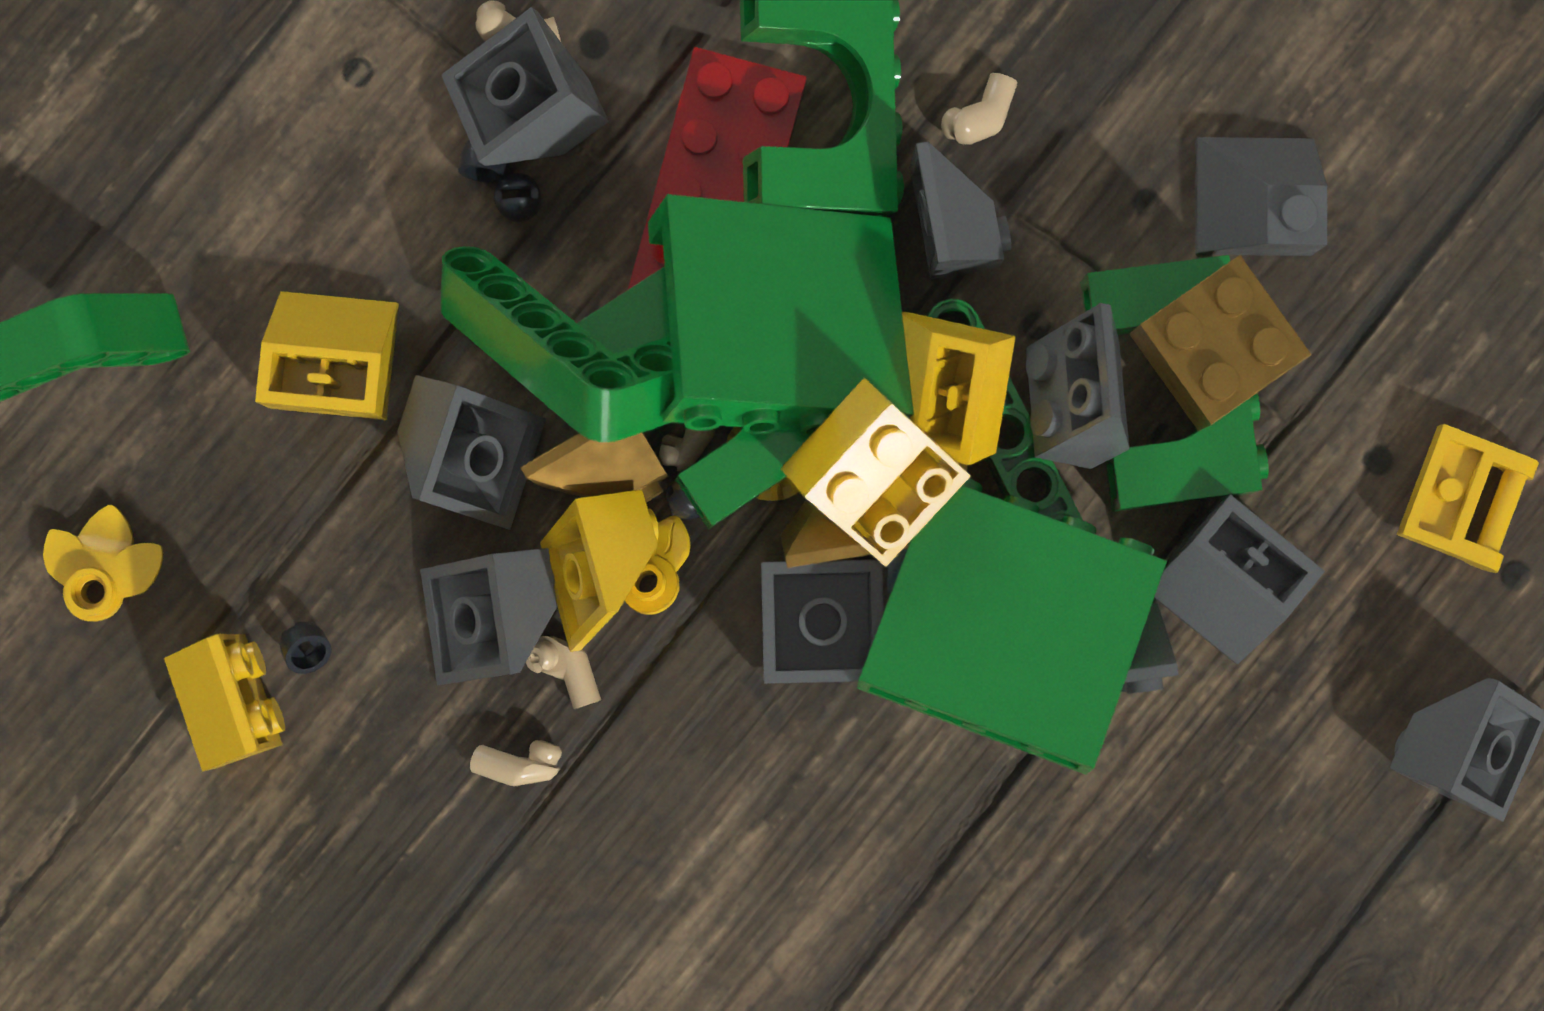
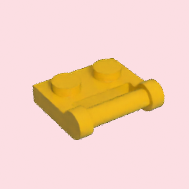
M1442 424L1437 426L1396 535L1460 559L1476 568L1498 573L1504 555L1499 553L1524 484L1526 480H1533L1539 462L1531 457L1449 425ZM1491 466H1494L1503 471L1478 541L1474 543L1464 538Z

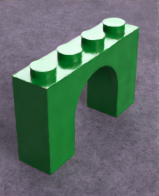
M740 0L742 42L790 44L813 48L826 55L838 66L845 76L852 97L851 122L844 138L836 147L811 149L761 146L743 158L744 202L887 217L898 212V205L902 200L904 192L903 175L901 171L897 170L896 147L900 144L903 129L901 115L895 111V89L898 87L901 77L900 58L894 54V31L898 26L900 17L898 0Z
M1229 255L1087 273L1080 281L1084 313L1100 303L1111 305L1117 334H1130L1140 324L1229 263L1230 257ZM1258 393L1214 424L1200 431L1196 429L1184 439L1129 447V450L1106 461L1112 512L1221 498L1228 495L1252 494L1263 490L1261 479L1268 478L1269 468L1266 449L1263 444H1256L1253 421H1257L1260 418Z
M665 266L577 324L614 354L670 336ZM742 428L730 441L680 473L675 481L707 529H710L785 479L787 476L780 468L808 438L802 436L800 431L776 430L768 434H750Z

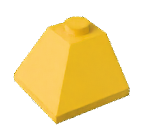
M642 489L575 499L540 542L542 549L549 548L551 569L555 580L554 589L557 607L570 652L582 650L618 612L658 546L659 528L657 518L654 512L647 508Z

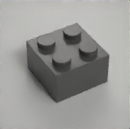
M839 560L787 568L786 562H761L764 684L859 681L884 614L882 563L879 560Z

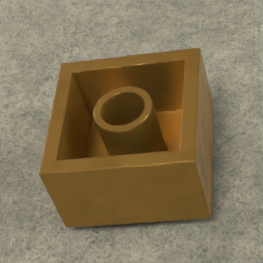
M1241 255L1174 300L1130 333L1132 339L1198 431L1214 424L1312 355Z

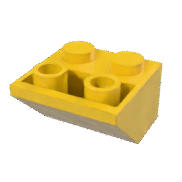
M280 291L261 343L255 402L270 409L387 420L399 304L397 302Z
M905 311L902 312L914 414L909 419L955 462L971 465L996 454L1015 336Z
M865 378L780 468L811 503L885 566L896 557L970 477L960 465Z
M216 634L164 658L202 772L216 769L283 745L279 733L285 731L284 718L274 697L267 699L260 679V676L266 675V666L256 642L248 643L245 634Z

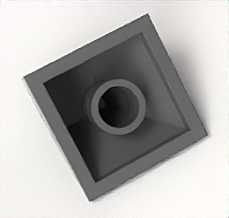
M533 7L529 8L441 75L476 157L485 166L564 155L609 122L589 78Z
M1196 138L1195 255L1312 256L1327 245V182L1313 138Z
M929 142L916 143L909 169L930 281L998 269L1004 261L1003 252L1011 250V236L1006 216L996 217L994 201Z
M416 375L397 431L412 498L510 530L527 480L521 467L533 460L546 419L461 386Z
M549 548L490 554L420 569L437 686L520 673L557 608L554 589L555 580L551 569Z
M1488 677L1414 713L1407 729L1397 739L1395 757L1390 769L1424 787L1503 822L1544 730V710L1500 681Z

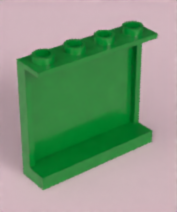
M671 194L666 195L648 221L649 244L663 245L675 399L662 413L663 422L685 423L688 429L697 431L710 430L719 426L743 427V430L750 434H768L776 430L800 431L802 436L809 438L864 378L908 418L914 414L891 218Z
M968 478L911 539L862 670L857 689L1086 775L1095 768L1167 561L1153 556L1155 550L1138 540L1120 538L1117 543L1095 535L1097 528L1081 519L1065 516L1060 522L1038 514L1040 507L1024 498L1007 495L1003 501L981 492L983 489L982 485Z

